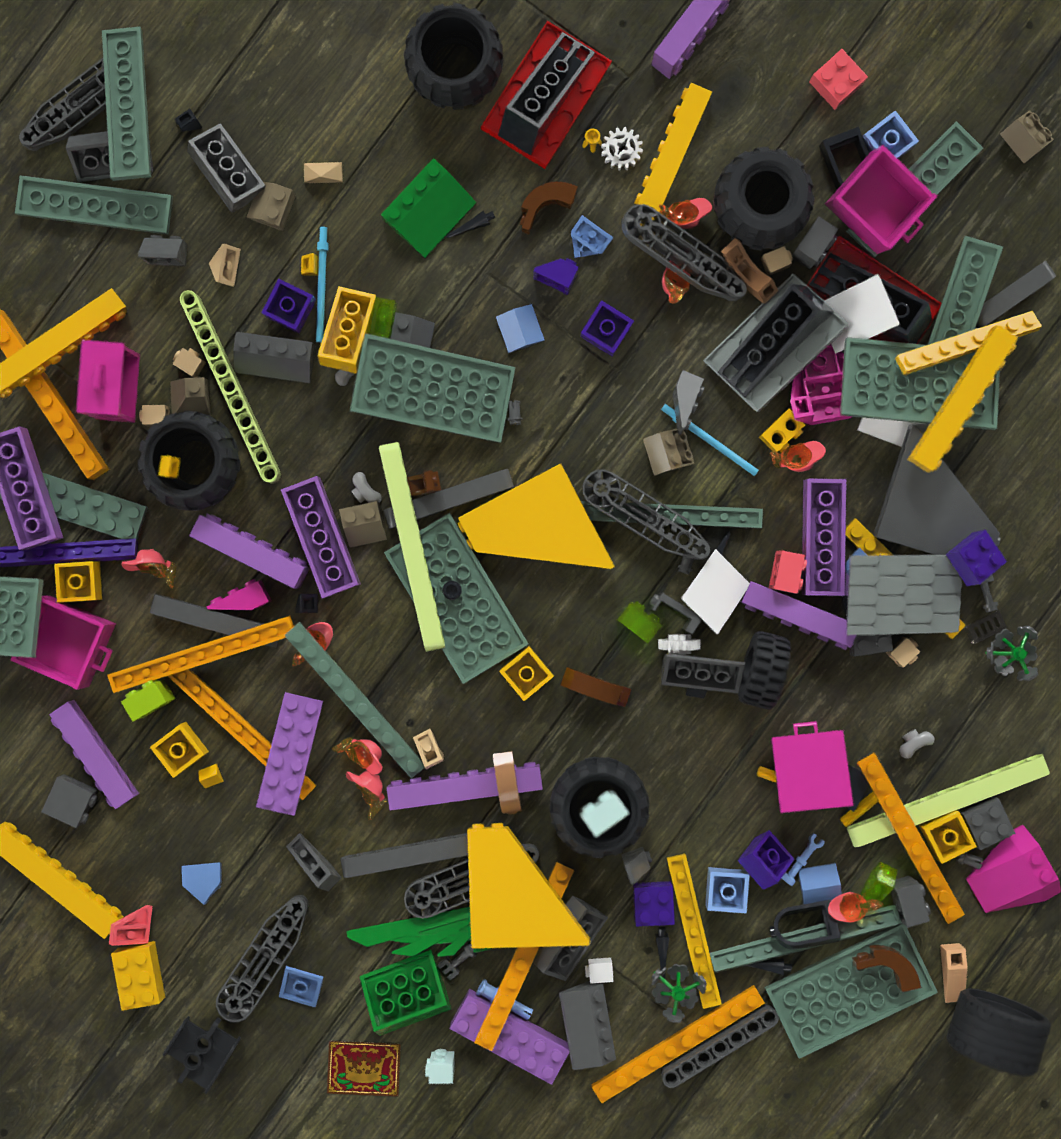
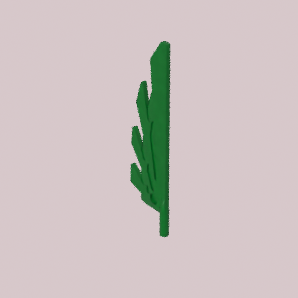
M470 907L445 911L424 919L414 917L348 930L347 938L366 947L388 941L409 943L407 946L392 951V954L412 957L435 944L451 943L439 952L437 956H454L467 941H471ZM474 948L473 952L488 951L491 948Z

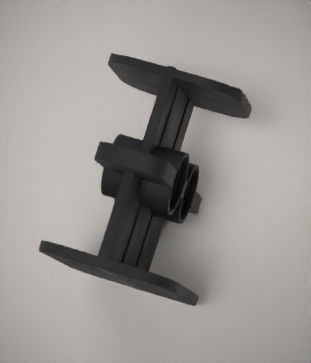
M188 1016L174 1034L162 1056L165 1057L166 1054H169L186 1067L177 1082L182 1084L187 1077L205 1088L204 1093L207 1094L241 1037L239 1036L236 1039L218 1028L217 1026L221 1022V1019L218 1017L209 1031H205L189 1021L190 1016ZM201 1039L207 1040L209 1045H203ZM191 1056H196L198 1058V1062H194L191 1059Z

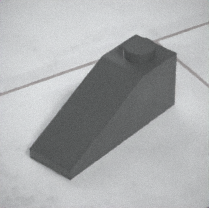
M301 833L286 846L317 888L329 891L342 878L331 863Z
M643 847L621 854L631 884L636 883L651 869L649 865L652 862L649 851H644Z

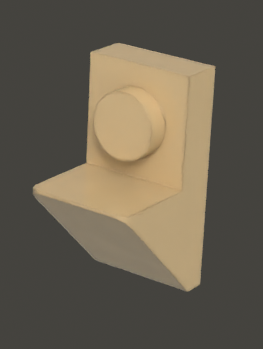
M431 729L413 737L426 769L444 761V754L438 747Z

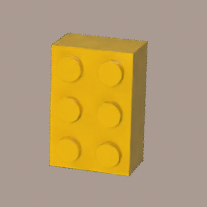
M155 941L120 947L111 953L121 1010L160 1004L165 998Z

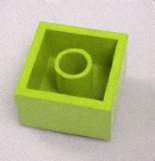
M158 679L150 680L142 685L143 689L139 688L125 695L126 699L121 701L132 722L146 717L176 699L165 679L159 681Z

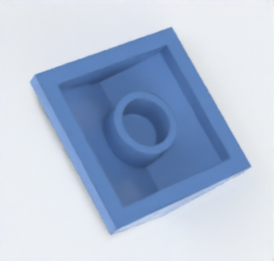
M532 304L512 309L496 317L508 353L545 341Z
M836 863L801 868L798 871L803 904L830 899L832 901L835 897L841 895V883Z
M286 966L279 997L316 1007L323 977Z

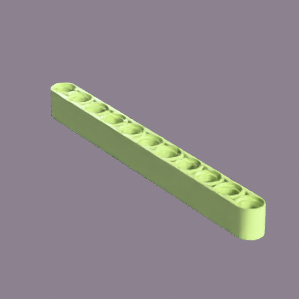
M189 290L184 291L180 296L181 305L257 470L265 482L276 483L281 478L280 470L206 309L197 294ZM193 296L195 299L194 303L187 305L188 298ZM202 314V320L195 322L196 315ZM206 331H210V338L204 340L203 334ZM218 348V355L211 357V351ZM221 366H226V373L220 375L219 368ZM230 383L235 385L232 392L227 391V385ZM238 400H242V408L236 410L235 403ZM249 417L251 424L248 427H244L243 420ZM258 435V443L252 445L251 437ZM262 452L267 454V459L264 462H260L258 458ZM270 469H273L275 476L269 480L266 474Z
M399 442L379 446L424 647L426 652L445 648Z
M1038 754L910 802L904 806L916 826L1047 776L1050 772L1043 754ZM885 812L847 827L854 847H860L896 833Z

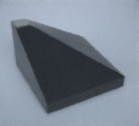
M191 109L186 110L174 119L182 132L202 128V125Z
M299 594L295 613H318V594Z

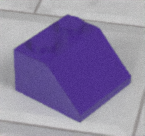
M558 259L535 267L533 276L535 280L568 295L578 275L579 267L571 259Z

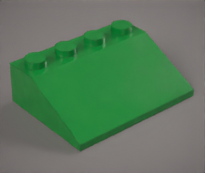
M433 158L383 211L381 216L393 230L423 258H426L477 202Z
M432 950L359 976L373 1030L379 1036L452 1009Z

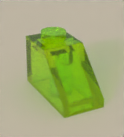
M879 862L870 872L859 899L877 907L894 889L897 869Z

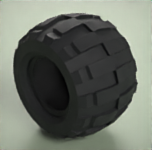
M443 3L434 6L432 11L429 13L424 12L417 18L416 26L410 29L406 38L404 64L409 80L412 82L415 90L424 99H429L433 105L445 108V106L453 107V110L464 109V106L470 104L474 106L483 101L486 94L492 92L498 83L499 75L502 73L503 48L499 33L491 21L486 20L485 15L475 8L469 9L466 8L465 4L453 3L450 6H444ZM450 44L464 45L475 55L477 68L471 74L460 79L441 78L435 75L433 68L434 59L438 51Z
M769 147L755 148L754 151L741 153L730 164L726 165L715 186L713 206L714 212L718 217L717 222L723 232H727L732 237V241L736 238L741 244L747 245L749 249L753 250L775 249L793 240L803 230L809 221L815 198L812 193L813 183L810 174H806L803 169L804 164L798 158L790 157L787 155V151L779 148L777 150H769ZM754 175H765L779 181L789 196L785 208L773 215H761L753 211L745 199V187L748 180Z
M185 411L182 413L175 412L163 417L162 421L151 426L148 430V436L145 441H141L139 447L141 458L138 460L139 473H142L144 478V485L158 501L179 510L196 511L203 510L211 505L214 506L232 490L236 483L237 473L240 472L241 460H239V448L236 440L232 437L228 428L209 415L195 411ZM188 442H203L215 454L213 472L205 483L191 485L182 481L178 476L177 478L159 475L162 456L175 457L178 449Z
M595 756L572 764L557 779L550 798V815L556 833L572 850L581 855H590L592 858H604V856H615L625 852L626 848L637 842L647 825L650 804L643 782L628 765L609 757L599 758ZM605 782L615 788L621 803L629 814L596 837L577 810V797L582 788L587 784Z

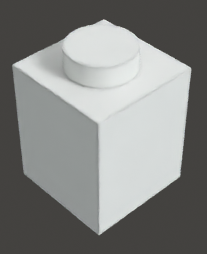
M611 958L588 959L589 965L585 966L586 977H590V983L613 982Z

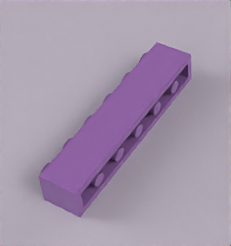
M752 581L742 600L745 608L750 611L756 612L757 609L764 612L763 616L773 620L774 617L782 619L780 623L792 627V624L800 627L799 631L810 635V632L818 634L817 638L828 642L829 639L835 641V646L844 650L847 647L852 648L857 636L846 634L847 620Z
M75 700L66 702L49 714L52 718V724L60 729L63 734V740L74 749L73 754L78 760L83 762L85 765L84 770L88 775H92L96 781V787L98 790L103 791L106 801L111 807L117 809L139 794Z

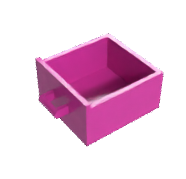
M882 145L866 156L825 205L876 254L890 250L900 238L909 243L924 226L918 218L935 200L937 195L933 194ZM914 223L917 227L907 236L905 232Z
M82 340L77 412L98 420L135 423L140 354L126 347L124 343Z
M50 595L42 596L36 657L12 656L10 661L69 685L76 690L89 687L96 670L104 672L113 652L112 649L106 646L116 623L69 603L57 602V598ZM106 652V656L103 660V663L101 666H99L103 653Z
M817 721L793 724L794 735L771 738L780 813L853 806L843 730L818 733ZM813 726L815 733L798 735V727Z

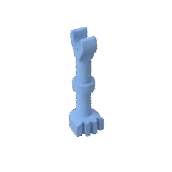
M814 833L809 836L807 848L800 857L797 856L795 864L781 878L790 886H793L796 882L794 877L802 866L805 867L806 861L813 851L824 845L825 841L822 839L819 843H814V839L817 836Z

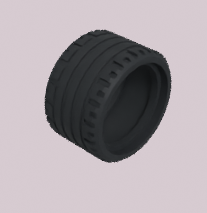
M967 988L962 990L959 994L952 1017L953 1020H951L946 1036L950 1046L978 1063L1005 1073L1024 1077L1036 1074L1051 1029L1049 1020L1036 1010L1009 998L979 989Z

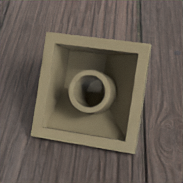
M204 377L183 378L170 382L172 413L195 411L211 416L208 379Z

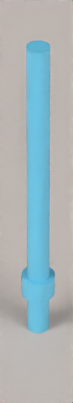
M320 227L319 242H317L319 265L316 342L322 343L324 336L327 251H329L327 227Z
M664 404L661 410L672 417V421L676 423L675 410ZM691 422L688 428L691 432L753 476L759 471L757 468Z

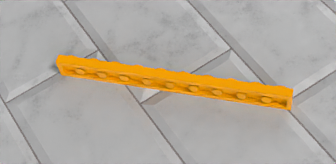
M287 616L113 672L107 676L113 693L144 684L150 680L153 681L286 638L284 635L294 626L291 617Z
M191 669L168 675L176 685L262 764L267 765L272 744ZM306 775L300 794L302 800L317 786Z
M873 753L857 762L945 921L950 924L964 916L962 908L877 756Z
M556 862L548 881L562 899L574 870ZM517 947L474 1043L490 1051L493 1050L539 947Z
M754 985L596 1081L591 1085L600 1102L604 1103L765 1004L764 1000Z

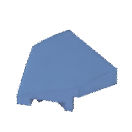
M583 215L571 230L575 258L603 254L613 240L611 235Z
M209 863L182 866V886L205 905L216 890L222 887L220 885L222 883V864Z

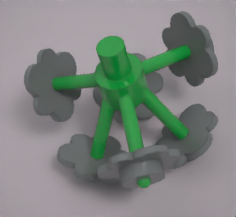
M1019 626L1017 633L1024 637L1021 644L1015 647L1012 645L1014 634L1009 632L1008 629H1003L995 635L996 639L991 642V647H987L985 652L987 659H991V664H995L994 670L1003 676L1014 672V668L1011 666L1013 661H1020L1023 671L1017 673V680H1033L1038 676V669L1036 667H1027L1026 664L1037 659L1036 646H1031L1027 639L1037 640L1038 633L1030 626ZM994 646L1000 649L1008 646L1011 648V651H994Z
M674 964L667 969V973L672 980H676V986L673 987L662 977L666 972V967L663 970L658 969L654 971L652 976L653 981L651 985L653 986L657 983L656 988L652 990V996L655 997L656 1003L667 1004L669 1001L668 997L672 996L675 1000L673 1009L669 1007L662 1014L664 1017H667L668 1021L680 1023L685 1018V1015L678 1009L679 1001L682 1007L686 1006L688 1009H693L695 1002L699 1000L698 996H696L697 990L695 987L704 994L707 983L702 975L700 976L695 972L692 975L695 983L688 987H681V981H684L689 976V971H687L686 965Z

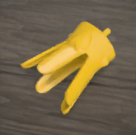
M593 128L587 130L582 147L585 148L590 144L591 152L594 153L597 143L602 146L600 133Z

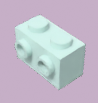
M607 791L599 797L598 802L585 806L580 815L597 837L629 813L613 791L610 793Z
M437 1049L431 1053L430 1058H427L425 1075L429 1077V1084H453L455 1051L446 1052L445 1049Z

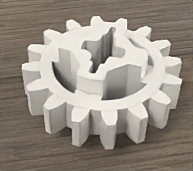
M617 127L616 133L609 131V137H604L605 143L601 146V149L604 150L602 156H607L605 163L611 162V168L615 165L618 166V171L621 170V166H624L625 170H628L629 165L635 167L636 163L634 160L640 161L641 157L638 154L643 153V149L639 148L643 144L642 141H638L639 135L633 136L634 130L626 132V127L623 128V131H620ZM630 142L633 143V145H634V147H635V151H634V149L630 146ZM626 143L625 150L623 149L622 152L619 153V148H622V146H624ZM609 147L614 151V156L611 155Z
M670 634L668 638L658 639V649L668 650V654H691V650L700 649V639H691V634Z

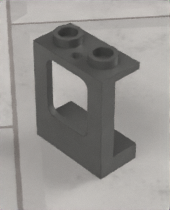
M664 593L654 594L649 602L651 604L650 609L655 611L662 601L688 617L682 629L693 634L701 618L695 612Z

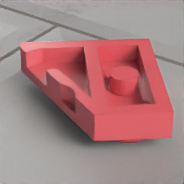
M146 905L111 924L109 944L114 946L148 943L152 906Z

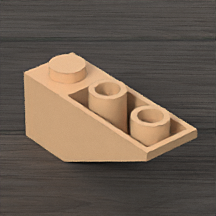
M960 943L940 945L945 1003L958 1002L960 992L966 989V949Z

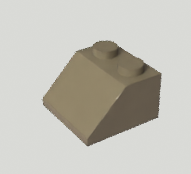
M264 182L266 186L253 199L247 218L283 231L296 195L292 189L275 183Z
M376 501L339 509L343 530L350 548L387 540L379 502Z

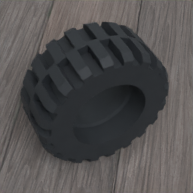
M762 631L756 632L753 635L744 658L745 667L738 692L739 700L742 703L764 709L774 708L777 704L784 686L790 659V642L787 638Z

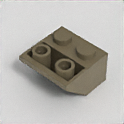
M1030 110L1000 133L1023 163H1026L1054 140L1051 131L1043 127L1038 115Z
M673 429L643 439L654 475L695 464L684 430L681 435L678 434L677 429Z

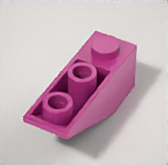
M253 579L245 583V588L241 590L235 588L227 592L229 596L223 599L219 596L211 600V605L207 606V609L255 610L272 600L263 582Z

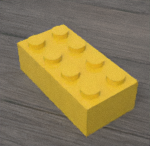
M338 287L318 353L320 365L357 374L364 334L370 333L378 306L376 295Z

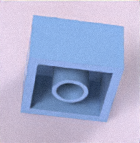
M896 111L863 136L869 153L884 145L897 159L905 155L919 142Z
M708 867L705 901L707 910L747 913L749 873L746 870Z

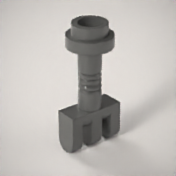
M990 575L981 584H977L981 586L986 605H982L986 612L998 610V602H993L988 582L994 581L993 575Z
M467 943L464 946L465 951L451 961L447 956L437 965L439 969L444 965L447 966L442 971L444 975L450 970L452 971L447 977L449 980L459 974L460 970L457 966L469 956L471 958L477 956V952H473L474 948H472L471 943Z

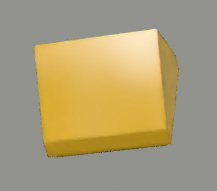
M310 253L301 257V275L318 276L319 256Z
M162 456L159 475L177 478L180 459Z
M217 764L198 771L199 782L204 788L223 782Z

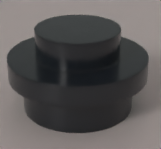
M456 581L445 583L442 589L443 595L449 600L459 598L462 593L461 585Z

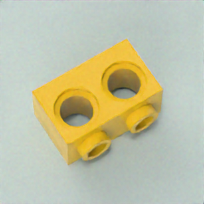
M788 409L759 438L774 453L778 451L782 453L790 445L788 443L790 439H797L804 432L802 428L805 424L794 420L793 412ZM787 421L794 423L793 431H789L786 428ZM773 434L780 436L781 442L779 444L773 443Z

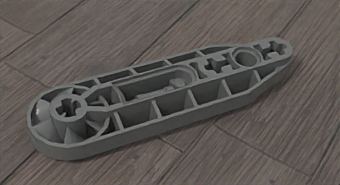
M103 58L38 108L27 126L20 132L19 139L24 147L28 150L37 151L45 146L65 140L106 109V101L103 104L100 103L106 98L105 85L103 84L105 81ZM96 70L98 71L95 75H93V76H92L91 78H89L87 81H85V82L83 81V80H85L88 76H90L92 73H94ZM81 82L83 83L69 94V91ZM67 94V96L63 98L61 101H59L56 105L53 104L62 96ZM97 104L100 105L94 111H92L90 114L86 116V113L94 108ZM49 106H52V108H50L48 111H46V112L43 114V112H44ZM82 116L85 117L77 124H75L73 127L70 126ZM46 125H49V129L47 131H43V128ZM66 128H69V130L66 131L64 134L57 136Z
M637 204L624 214L621 223L625 237L702 292L727 299L728 301H737L745 295L747 291L745 283L739 279L723 257L657 210L646 204ZM666 225L669 226L670 228H672L674 231H676V232L679 233V234H678V235L675 234L673 231H671L670 229H668V228L665 227V226H666ZM681 236H683L684 238H686L687 240H689L691 243H693L694 246H692V245L689 244L687 241H685L684 239H682ZM653 247V248L656 249L658 252H660L661 254H663V255H664V258H663L662 256H660L659 254H657L655 251H653L651 248ZM697 247L706 252L710 256H706L704 253L699 251ZM714 258L715 260H717L721 264V266L712 259ZM667 259H670V260L673 261L675 264H677L678 266H680V269L677 268L676 266H674V265H673L672 263H670L669 261H667ZM683 270H685V271H687L688 273H690V274H691L692 276H694L696 279L694 280L693 278H691L689 275H687L686 273H684ZM717 276L721 278L722 283L717 280ZM699 280H700L702 283H704L705 285H707L708 287H710V288H707V287H704L703 285H701V284L699 283Z
M608 470L593 471L585 478L582 486L583 496L597 510L665 552L696 560H703L708 557L710 553L709 544L692 524L679 513ZM616 480V483H614V484H612V485L610 486L609 483H611V482H613V481ZM619 480L626 484L623 490H621ZM603 484L606 486L607 492H601L600 494L597 492L598 488L596 489V486H602ZM627 486L642 494L639 501L624 492ZM609 492L612 493L613 495H615V496H616V499H614L613 497L609 496V495H608ZM619 495L623 496L620 505H617L615 502L618 500ZM646 496L659 504L656 510L641 502L642 498ZM626 499L630 500L631 502L635 503L647 512L651 513L650 516L647 513H644L638 508H636L634 505L631 506L628 503H626ZM623 504L629 507L632 512L637 513L645 520L647 519V521L644 522L640 518L623 509ZM609 506H612V508L610 509V511H609L608 513H607L606 511H604L603 509H601V508H607V507H609ZM660 506L675 514L672 520L657 512ZM613 508L628 516L625 523L610 514ZM677 516L690 527L688 531L674 523ZM630 518L644 526L641 533L627 525ZM670 525V531L674 533L677 530L679 531V533L675 536L674 540L672 539V537L674 536L673 534H664L665 530L663 529V526L666 527ZM646 529L661 537L658 543L643 535ZM691 530H693L698 537L690 533ZM680 535L688 537L689 542L687 545L679 543ZM665 539L676 546L677 549L676 551H671L659 544ZM693 540H694V541H696V542H695L693 545L696 546V547L703 546V549H702V550L704 551V553H701V554L698 555V554H697V552H698L697 549H695L694 547H692V548L689 550L688 547H690V546L692 545ZM681 549L687 554L679 553L678 551Z
M522 844L526 851L534 852L532 859L534 862H537L539 859V849L534 844ZM468 858L412 882L404 896L405 907L409 913L417 918L424 919L470 901V897L466 898L465 892L470 890L469 884L450 892L451 888H457L468 883L469 876L454 882L451 886L447 884L469 875V869L456 873L454 869L459 865L469 862ZM450 869L452 870V876L440 881L438 880V874ZM434 877L435 882L428 878ZM441 886L445 890L446 894L442 895V890L440 888ZM411 887L417 891L416 895L409 890ZM460 894L462 895L463 900L451 905L448 904V899ZM421 895L427 897L426 902L423 899L420 900ZM414 901L415 904L411 906L408 905L409 902ZM442 902H444L446 907L440 909Z
M296 895L266 919L217 995L216 1008L223 1019L230 1022H240L252 1013L300 939L309 906L308 899L305 896ZM300 902L301 906L299 907L297 912H293L297 903ZM285 906H287L283 914L279 913V911H281ZM275 915L279 920L274 928L271 930L265 927L268 920ZM303 916L302 921H301V925L299 926L297 923H298V921L300 920V918ZM284 918H290L292 925H286ZM293 929L299 931L294 945L287 940ZM281 930L283 933L277 941L275 937ZM264 931L268 937L261 946L254 941L260 932ZM284 945L290 948V951L282 961L276 955ZM252 946L258 952L250 962L244 959ZM261 953L262 957L260 958V961L253 969L252 975L248 976L247 973L249 972V970L251 969V967L253 966V964L255 963V961ZM267 958L270 959L258 979H253ZM272 961L280 965L273 977L266 972ZM240 963L247 967L241 978L234 975ZM261 978H264L269 983L261 993L255 987ZM230 979H232V980L234 981V982H231V983L227 984ZM228 987H231L233 990L230 995L227 990ZM255 995L259 997L258 1000L256 1001V1003H255ZM220 999H227L225 1004L220 1003ZM234 999L238 1000L237 1005L233 1003Z

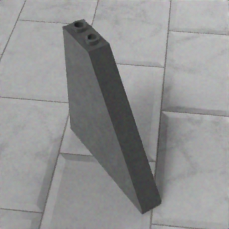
M909 425L873 535L877 538L931 554L946 555L972 532L986 530L998 547L1001 539L999 531L943 460L939 468L931 472H926L907 460L923 436L916 426Z

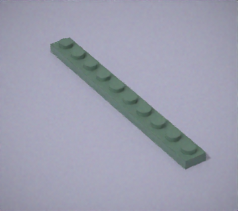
M581 501L591 521L617 522L591 506L587 501ZM628 503L631 506L634 505L636 508H638L644 513H647L650 516L651 513L647 512L635 503ZM623 504V509L640 518L644 522L647 521V519L645 520L637 513L632 512L629 507ZM645 504V505H647L648 507H650V508L653 509V510H656V508L658 507L659 504ZM666 505L685 517L694 526L762 528L763 509ZM609 506V507H607V508H601V509H603L604 511H606V512L608 513V512L610 511V509L612 508V506ZM662 506L657 511L669 520H672L675 514ZM615 508L610 513L622 522H626L628 516ZM678 516L674 520V523L677 525H688ZM630 518L627 523H637V522Z
M300 622L284 635L410 778H413L425 768L420 757Z
M896 905L861 913L860 918L856 922L836 920L841 937L840 941L902 924ZM825 923L781 934L783 938L791 942L828 936ZM769 937L711 952L710 957L714 972L718 973L818 946L791 950L780 945L776 938Z

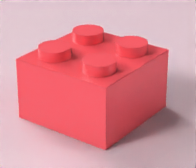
M841 49L813 74L810 84L836 110L864 84L868 76Z
M776 551L769 589L798 593V590H801L803 585L801 573L805 571L807 560L804 559L805 555L787 551Z

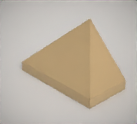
M342 162L304 163V183L343 182Z
M227 244L221 245L209 262L216 282L234 287L241 249Z

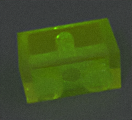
M376 297L370 335L387 339L391 338L397 310L395 300Z
M630 601L617 620L646 643H649L662 626L659 623L661 619L653 613L648 615L644 612L645 607L638 601L635 603Z

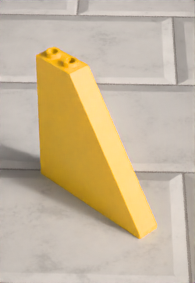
M562 464L543 472L458 518L460 521L458 526L462 533L466 532L469 538L466 541L470 549H474L475 552L609 569L615 567Z
M493 823L492 827H484V824H472V827L467 829L472 948L587 946L590 944L588 934L508 826H503V823Z

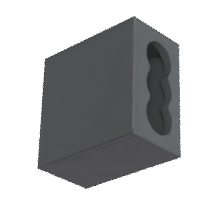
M65 774L58 776L41 812L77 828L87 822L90 815L88 814L90 807H93L97 801L96 794L98 789Z

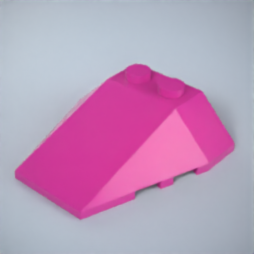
M831 344L793 379L790 404L794 420L815 425L851 418V416L840 415L844 354L842 351L835 354Z
M1024 825L1015 828L1016 834L1003 839L993 848L983 863H979L982 864L981 868H975L966 878L967 883L985 913L1043 902L1061 892L1059 878L1040 845Z

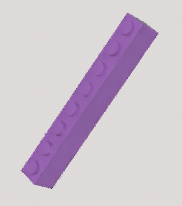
M535 762L524 763L523 767H516L515 764L519 793L543 790L540 764L535 765ZM495 767L486 768V772L470 770L464 775H459V772L449 773L448 777L442 778L440 775H432L427 780H421V777L412 778L410 782L405 783L402 780L391 781V785L387 786L390 810L499 796Z

